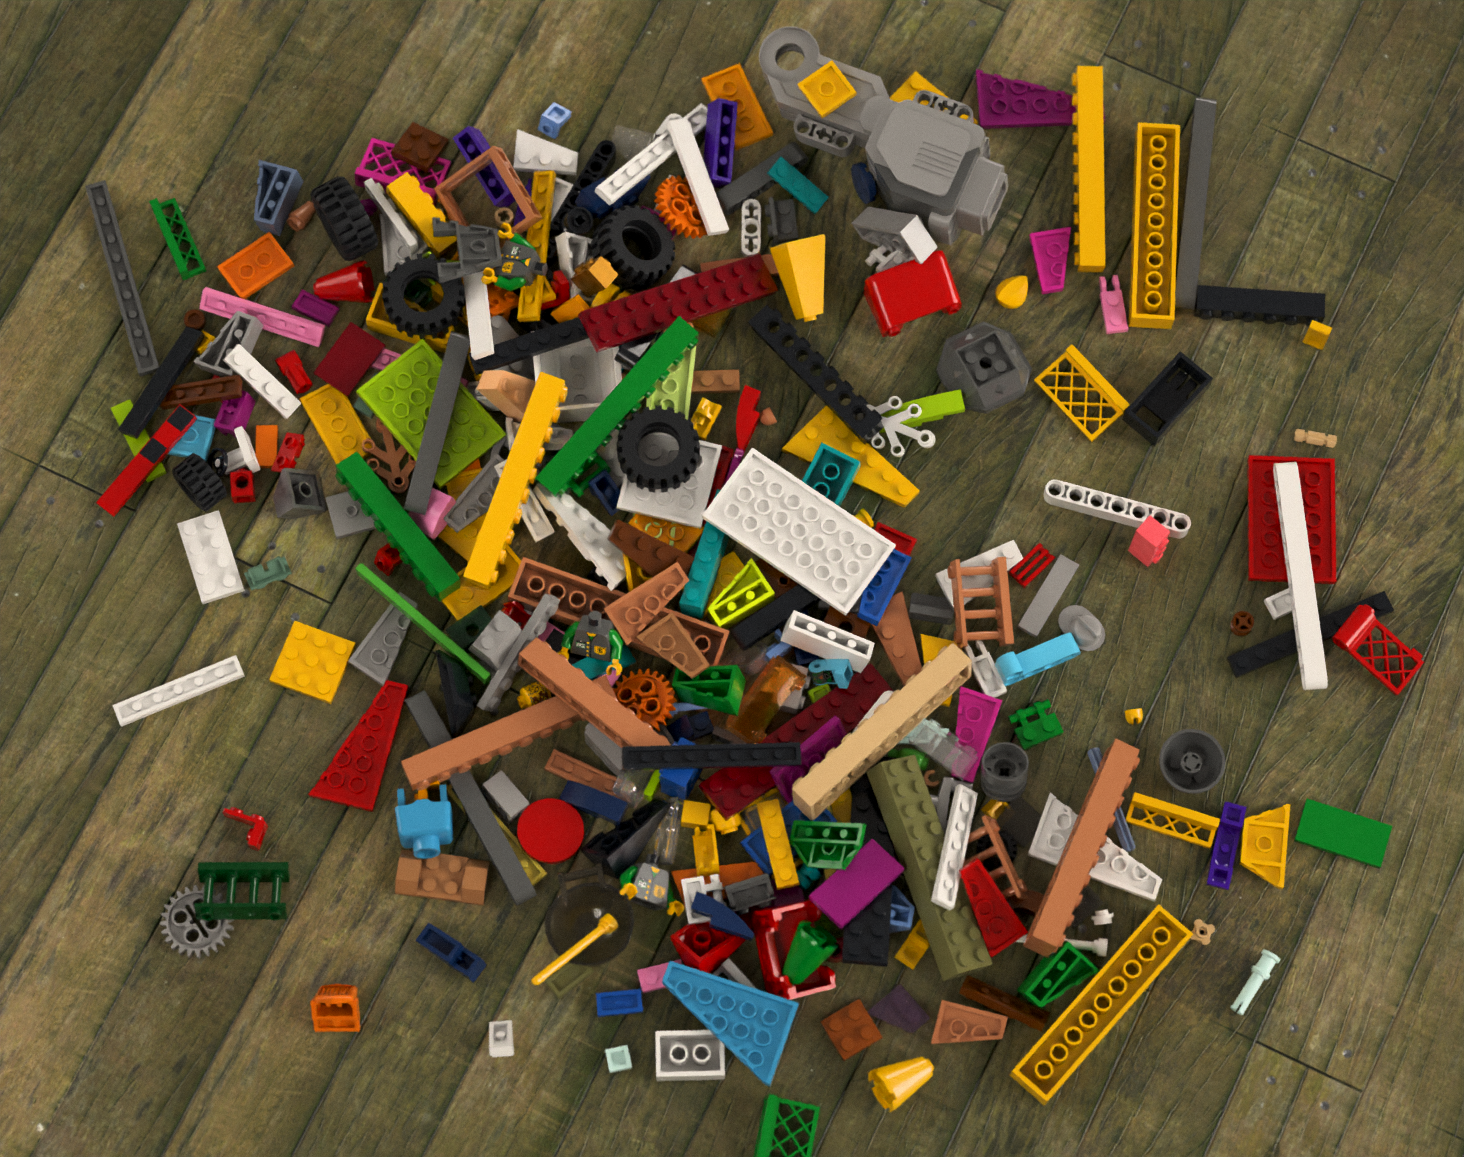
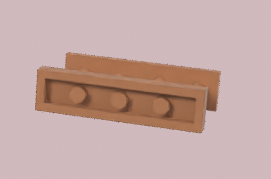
M1006 557L995 558L991 561L990 566L960 567V559L950 562L947 572L952 583L956 627L953 637L959 649L967 647V641L996 639L999 641V647L1014 644ZM988 574L993 576L994 585L992 587L962 589L961 576ZM992 596L995 598L996 607L994 609L964 610V597ZM995 618L998 628L996 631L966 632L965 619Z
M986 815L981 817L985 826L971 832L967 844L989 834L994 846L968 859L964 858L963 867L976 858L982 862L998 854L1003 866L989 872V875L994 881L1007 874L1012 886L1001 891L1005 899L1015 894L1019 899H1027V886L1018 877L998 832L1000 831L998 822L995 818L992 819V817Z

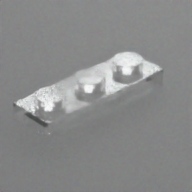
M679 797L663 799L671 807L660 822L657 830L653 854L660 857L658 865L674 864L684 799Z

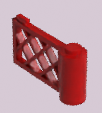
M1364 604V606L1358 605L1332 637V641L1355 658L1394 695H1398L1424 663L1421 660L1423 656L1415 648L1410 650L1376 619L1373 608L1367 604ZM1375 627L1381 631L1382 641H1372L1371 631ZM1382 643L1383 656L1373 657L1372 644ZM1387 643H1394L1397 646L1398 655L1388 656ZM1368 644L1369 657H1362L1356 652L1360 645ZM1403 657H1410L1416 663L1411 670H1404ZM1388 658H1398V671H1389ZM1374 659H1384L1385 671L1378 672L1375 669ZM1400 673V684L1397 687L1391 683L1390 674Z

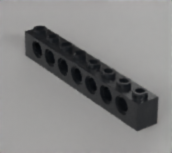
M766 305L748 321L751 329L866 444L883 428L882 416L875 409L871 411L867 407L868 402L861 395L856 396L852 392L854 388L847 380L841 381L838 377L840 375L832 365L828 367L824 363L825 358L818 351L814 353L809 348L811 344L803 336L799 338L795 334L797 330L791 323L785 324L781 319L783 316L776 308L771 309ZM774 326L780 327L777 332H775V333H771V332H770V330H771L772 327H774ZM787 341H794L792 346L784 347ZM800 356H808L807 360L803 362L798 361ZM815 370H822L819 376L812 375ZM830 384L837 385L832 391L826 390ZM843 399H851L848 405H841ZM864 413L865 417L862 420H856V415Z

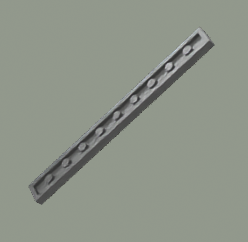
M106 180L86 185L89 202L138 374L141 377L155 373L159 368L158 360Z

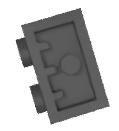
M768 197V204L765 205V215L770 217V224H767L768 237L772 236L773 244L798 240L793 199L773 201V197Z

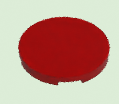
M555 798L538 800L530 804L519 818L517 826L518 842L522 850L531 859L550 864L562 863L574 856L582 844L584 837L582 818L572 805L563 800Z

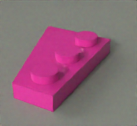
M1071 227L1030 233L1029 235L1042 294L1063 291Z

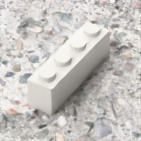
M795 610L785 623L780 640L824 659H849L852 670L862 673L870 661L875 644Z

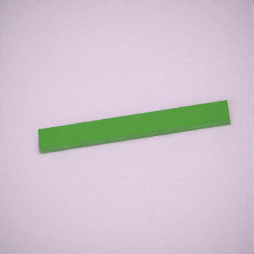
M360 563L355 568L359 577L458 662L465 665L486 686L492 680L490 672L363 563Z

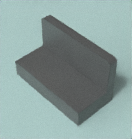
M912 593L908 614L909 619L951 625L954 611L947 598Z

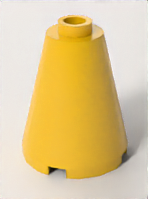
M917 1057L875 1068L868 1073L869 1082L872 1080L875 1087L871 1089L878 1102L884 1109L890 1108L889 1112H892L933 1076L932 1071H934V1067L929 1059Z

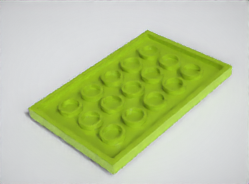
M424 339L417 342L356 391L359 397L415 461H417L443 363ZM461 382L434 483L440 489L506 437V433Z

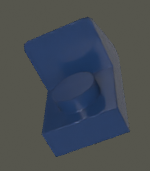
M603 469L588 481L590 493L597 497L607 513L613 516L619 511L617 503L621 491L607 470Z
M707 711L689 718L687 715H684L666 727L677 743L681 737L692 742L710 735L714 731Z

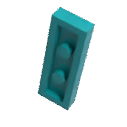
M779 157L766 173L813 214L817 213L828 199L824 192L782 157Z

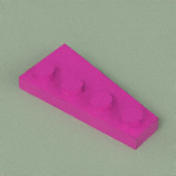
M960 686L952 777L968 783L974 782L1002 700Z

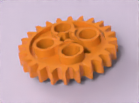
M680 175L676 178L673 176L669 179L666 178L657 187V192L654 194L657 197L654 202L659 204L656 210L662 212L659 217H665L664 224L670 223V230L676 228L677 234L679 235L683 232L685 238L689 235L692 239H695L697 236L699 238L703 235L706 236L707 231L686 176L683 179Z
M640 668L637 675L630 671L629 678L622 675L623 682L615 681L618 687L612 688L617 700L622 706L631 709L637 714L636 717L642 722H647L652 729L655 728L659 732L660 724L667 725L665 718L672 719L669 711L676 710L672 704L677 702L673 696L676 692L671 688L672 684L669 680L667 681L664 675H660L658 671L652 673L650 669H647L644 674Z

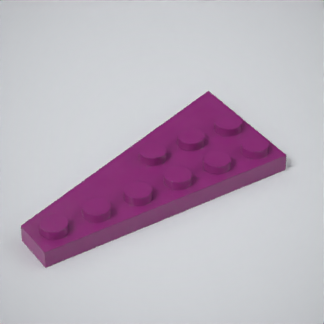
M976 69L979 126L983 129L1075 126L1072 125V115L1076 113V106H1072V95L1065 94L1064 91L1060 90L1058 92L1049 90L1045 86L1018 79H1006L998 74L983 73V70ZM1103 102V124H1104V123H1105V114H1104V102Z

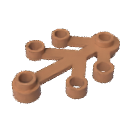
M378 418L376 429L383 434L387 453L376 447L372 439H365L362 442V450L365 453L374 455L390 466L391 472L380 467L377 459L371 458L367 461L368 465L371 463L376 464L377 467L371 469L375 474L388 481V487L392 492L403 493L409 487L408 476L415 468L416 461H413L411 459L412 456L409 454V462L400 472L399 463L407 453V450L402 445L397 451L395 450L392 433ZM369 443L372 445V448L368 449L364 445ZM400 479L402 484H396L395 480Z

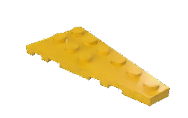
M827 405L782 448V452L790 453L798 457L799 460L811 463L821 443H824L860 461L861 467L853 483L861 486L860 488L879 494L882 498L904 508L920 492L918 488L868 443L864 444Z

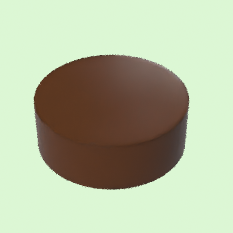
M193 309L185 314L184 323L185 326L200 331L205 327L206 319L200 310Z

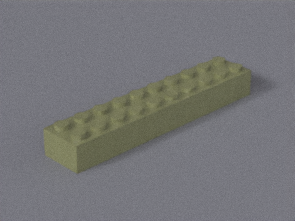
M911 755L880 762L866 772L899 862L905 868L903 873L943 981L979 972L992 965V961L961 877L953 909L949 911L931 901L945 834L916 756Z

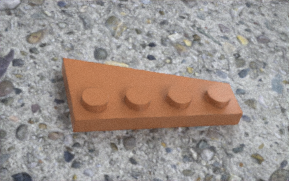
M676 562L603 608V611L609 620L613 622L614 628L626 646L682 589L689 579L679 563Z
M900 592L892 596L878 625L871 624L870 626L904 687L906 686V681L912 675L917 676L922 671V666L904 596Z

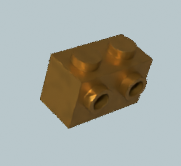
M600 256L596 259L590 258L585 263H580L574 269L575 274L570 279L588 298L606 289L619 274L612 268L611 263L607 259Z

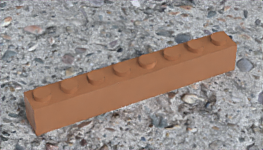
M536 637L519 653L518 665L619 747L671 745L665 736L657 734L647 722H642L637 718L631 709L622 706L615 696L607 694L597 682L587 678L581 669L572 666L565 656L557 654L552 650L547 642L541 641Z

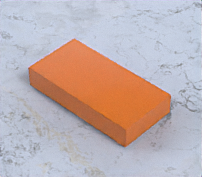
M256 425L255 455L260 468H272L278 454V425Z

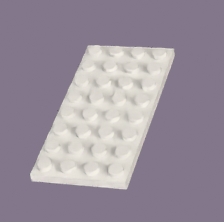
M754 448L749 451L702 515L704 520L845 616L896 547L890 540Z

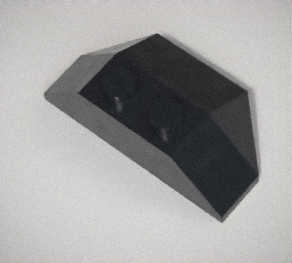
M435 650L452 738L455 739L460 736L475 714L474 706H477L476 694H471L470 686L474 685L472 673H467L465 665L443 651Z

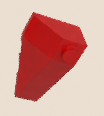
M757 906L749 907L751 912L738 915L753 933L752 914L760 910ZM710 921L699 924H687L672 934L670 939L685 966L706 973H710L718 968L746 941V939L710 928Z

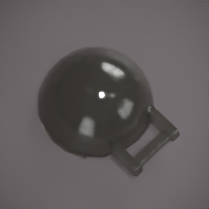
M596 863L594 867L570 873H557L561 895L555 899L551 907L548 906L545 918V933L554 951L561 956L597 928L599 920L603 916L610 914L616 919L618 928L611 934H602L568 962L576 966L596 967L609 963L620 956L632 938L634 914L629 899L625 894L621 895L619 893L621 889H617L611 884H606L602 863ZM598 875L599 882L582 883L567 889L566 882Z

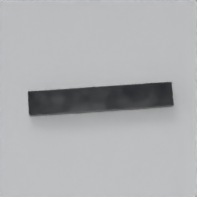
M186 326L118 428L122 434L138 439L205 338L203 332Z

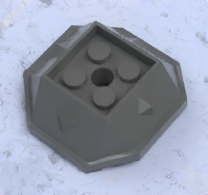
M983 321L946 339L936 373L947 392L961 389L965 409L987 414L1024 396L1032 368L1012 333ZM987 363L990 368L984 369L980 364Z

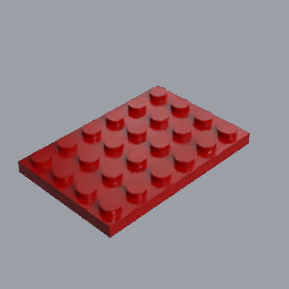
M1249 455L1247 458L1248 581L1288 582L1273 465L1274 463L1297 462L1314 583L1335 584V459Z

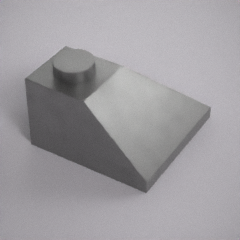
M292 468L282 469L273 497L277 518L298 519L327 511L318 471Z

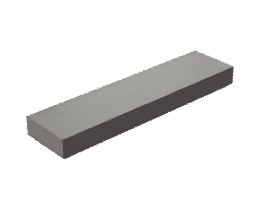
M1060 554L1017 628L1037 638L1077 571L1079 564Z

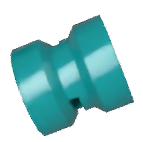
M804 862L802 867L796 870L799 880L798 886L804 891L810 887L812 881H817L822 876L817 868H808Z

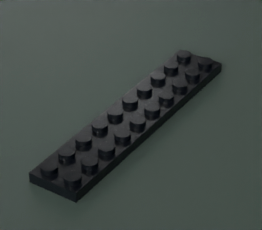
M883 757L875 765L896 758ZM866 772L852 787L850 823L866 824L862 847L873 838L894 858V846ZM892 883L844 926L842 963L887 967Z

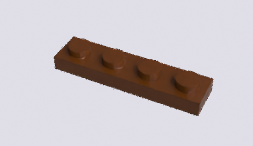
M240 375L173 385L161 402L160 407L163 410L177 408L179 404L186 407L242 398L243 378Z
M969 975L966 976L959 994L964 995L970 1000H975L989 1009L1001 1012L1011 1019H1016L1040 1031L1043 1030L1050 1012Z

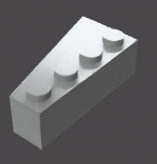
M867 207L851 223L861 239L879 247L883 245L893 253L898 250L907 259L912 256L915 258V262L922 264L938 248L924 227L923 220L916 214Z

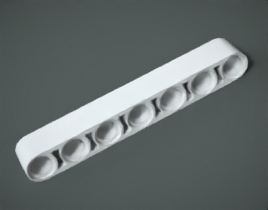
M1060 480L1049 481L1044 490L1043 497L1048 504L1139 528L1149 515L1153 518L1160 517L1164 521L1161 525L1170 531L1169 537L1184 538L1191 526L1190 518L1183 513ZM1056 489L1059 495H1052L1049 493V490ZM1077 495L1080 500L1073 501L1070 496ZM1097 500L1101 503V506L1095 507L1091 504V501ZM1119 506L1122 512H1115L1112 510V507ZM1133 512H1140L1143 517L1136 518ZM1175 523H1182L1185 529H1178Z

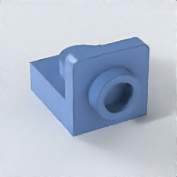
M553 102L541 115L538 130L556 139L560 128L570 118L571 111Z
M779 629L774 633V637L779 644L774 643L766 650L765 660L770 666L788 654L792 648V645L780 641L782 632Z

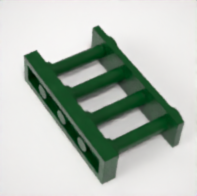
M198 862L199 882L205 883L203 903H195L194 905L196 920L270 919L277 921L287 919L286 903H280L282 882H290L289 862ZM215 882H227L226 903H212ZM237 882H250L248 903H235ZM260 882H273L271 903H258Z

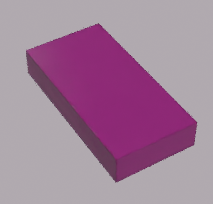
M303 289L292 305V310L328 328L340 311L339 307L321 300L319 297Z

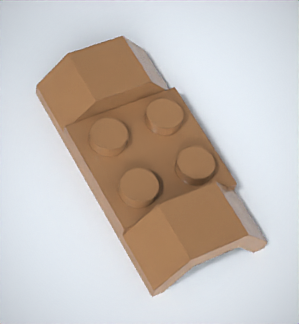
M402 850L396 874L395 894L484 906L487 875L491 862L446 854H439L437 857L430 859H420L413 855V851Z

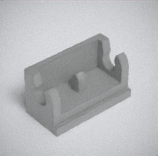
M502 770L482 784V795L508 825L518 818L530 804Z

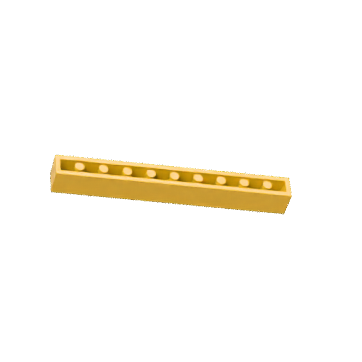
M1077 66L1076 73H1072V86H1076V93L1072 94V106H1076V113L1072 115V125H1076V132H1073L1072 138L1073 145H1076V152H1073V165H1076L1077 172L1073 173V185H1077V192L1073 194V205H1077V212H1074L1073 223L1077 225V232H1074V245H1077V252H1074V265H1078V272H1103L1105 268L1103 66Z

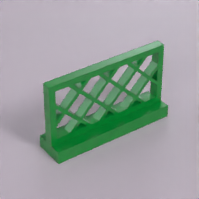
M772 1094L766 1095L753 1157H769L770 1151L778 1147L783 1157H792L800 1152L802 1157H811L820 1107L779 1098ZM779 1104L788 1105L793 1114L783 1120L778 1113ZM804 1109L814 1111L812 1121L806 1125L798 1114ZM795 1116L802 1127L791 1133L785 1122ZM782 1124L789 1136L778 1142L774 1136V1130ZM804 1129L809 1137L808 1143L800 1147L794 1135ZM791 1138L798 1150L787 1156L780 1144ZM772 1140H773L774 1143L776 1144V1145H774L773 1147H771V1145H772Z

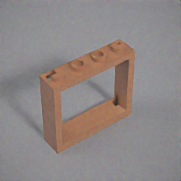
M492 146L434 188L439 198L438 202L447 210L446 215L448 219L458 221L459 225L470 227L451 191L493 162L526 217L512 227L511 232L513 234L516 232L520 235L543 219L500 147ZM499 237L500 249L504 246L506 240H510L508 237L504 239Z

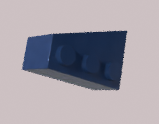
M648 174L611 205H608L594 192L596 187L606 180L603 177L582 189L575 204L578 207L586 208L591 213L593 220L596 218L602 219L617 208L635 205L651 177Z

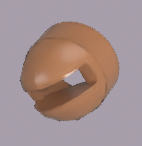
M770 407L760 413V420L763 425L769 426L777 423Z

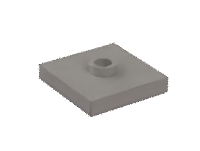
M348 491L325 497L336 539L376 529L373 523L374 520L363 513L361 504L357 500L354 501Z

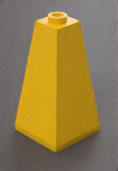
M824 234L787 242L770 248L796 320L802 318L804 322L816 320V315L823 313Z

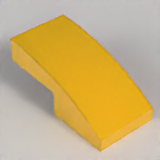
M921 919L894 957L912 970H914L930 946Z

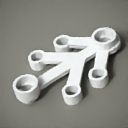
M892 396L888 402L877 407L867 405V407L871 411L875 409L881 415L891 409H900L902 407V400L897 396ZM893 400H898L899 404L895 407L892 406ZM911 404L907 410L889 418L882 416L881 422L891 444V453L895 457H901L905 452L896 432L916 439L923 448H931L935 444L936 438L931 431L923 430L920 432L900 424L902 421L912 417L917 418L921 415L922 410L917 404ZM914 407L918 408V412L916 414L911 413V410ZM864 413L857 414L858 420L864 418ZM878 432L872 437L871 444L876 449H882L885 446V440ZM929 435V440L923 442L922 437ZM877 439L882 440V443L879 446L875 445V441ZM901 447V452L895 454L894 449Z

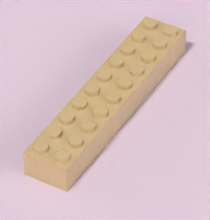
M954 643L949 647H943L938 652V657L933 661L926 662L921 669L922 671L917 676L912 675L906 681V686L901 690L897 689L889 698L890 700L885 705L880 704L874 710V715L869 719L865 718L857 727L858 729L853 734L848 733L842 739V744L836 749H830L821 763H815L804 778L800 777L794 782L792 788L793 803L811 821L816 819L861 778L867 770L872 768L971 677L972 660Z

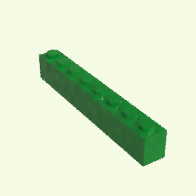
M355 452L338 463L335 474L337 481L341 485L345 484L349 489L350 497L361 504L363 513L367 517L370 516L374 520L373 523L376 529L387 536L386 540L391 548H396L404 564H409L412 567V572L418 581L422 580L425 583V588L431 597L435 596L440 602L459 589L460 577L360 454Z

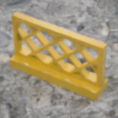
M1073 344L1034 379L1035 383L1091 442L1124 415L1125 410L1130 406ZM1066 359L1071 364V372H1059V364ZM1047 375L1056 376L1055 387L1045 386L1041 380ZM1058 376H1071L1070 387H1058ZM1073 376L1083 377L1086 380V388L1073 387ZM1070 391V402H1060L1057 398V392ZM1073 391H1085V402H1072ZM1088 392H1097L1100 395V403H1087ZM1072 406H1085L1084 417H1075L1072 414ZM1087 406L1100 407L1099 418L1087 417ZM1102 407H1112L1116 414L1111 418H1102ZM1086 421H1099V429L1091 434L1086 429Z

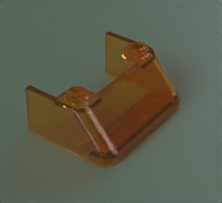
M775 653L743 696L738 716L730 715L724 723L725 728L747 744L762 743L767 736L764 733L766 727L795 689L800 691L806 682V675Z

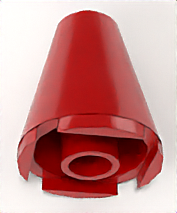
M367 261L356 262L317 278L316 283L313 284L315 296H318L321 300L372 302L374 296L370 297L371 291H374V280L370 267H365Z

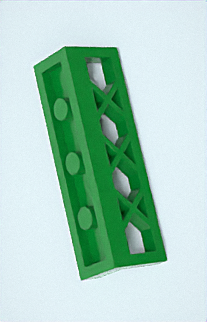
M157 198L150 200L151 208L182 280L184 281L206 272V268L176 199L172 198L160 204ZM174 206L176 211L171 218L164 215L162 210ZM174 223L183 226L180 236L171 232ZM182 241L191 245L188 253L179 250ZM189 259L198 261L200 267L188 271L186 265Z

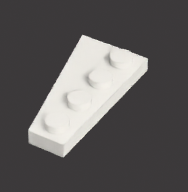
M1012 540L961 562L960 567L990 566L991 561L995 558L1006 557L1008 573L1023 557L1015 541ZM948 569L936 573L935 577L954 611L952 583L948 577ZM990 574L961 576L962 589L987 588L993 583V576ZM964 597V605L975 597Z

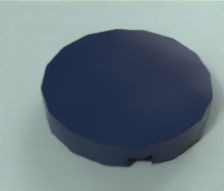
M859 162L852 165L851 176L859 198L867 204L876 199L873 197L877 193L876 185L870 171L866 172L865 170L867 165Z

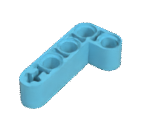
M1066 633L1016 655L1014 652L1006 653L997 658L995 667L1003 684L1009 686L1075 658L1081 651L1072 633Z

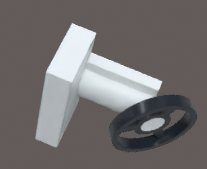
M242 426L234 429L239 448L228 453L222 448H214L209 454L207 464L212 468V461L214 462V468L219 478L224 473L228 475L230 472H235V470L246 466L252 470V473L261 470L250 437ZM221 451L222 455L215 458L216 452Z

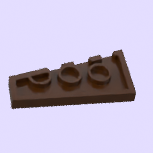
M616 519L607 538L609 542L632 559L637 566L651 577L656 576L676 562L679 563L687 575L695 558L619 519Z

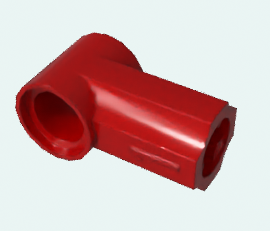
M294 349L275 359L281 373L287 377L297 394H303L313 386Z

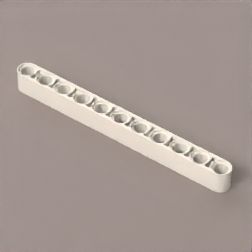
M1297 462L1274 463L1273 476L1302 686L1304 690L1326 689L1328 685L1298 465Z

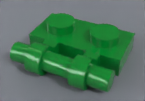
M1048 699L1042 702H1034L1033 706L1024 710L1020 708L1014 714L1008 716L1011 724L1017 721L1020 723L1021 727L1014 729V733L1024 751L1064 733L1055 712L1047 716L1044 710L1051 707ZM1037 714L1039 719L1028 723L1026 718Z

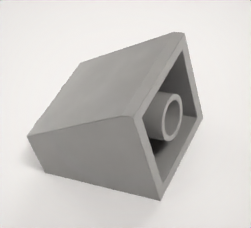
M499 610L468 650L497 672L522 630L515 621Z
M589 722L584 731L585 743L617 778L624 779L633 770L622 771L621 747Z

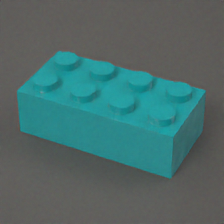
M821 443L802 482L840 507L861 467V463Z

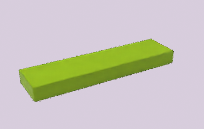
M130 399L111 408L119 426L133 407ZM145 428L138 439L123 434L134 457L150 440ZM162 462L146 479L147 483L167 474Z

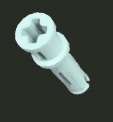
M1262 950L1260 960L1251 968L1252 975L1230 1007L1235 1012L1241 1004L1237 1012L1240 1015L1244 1014L1262 982L1270 978V972L1274 965L1280 962V959L1268 950Z

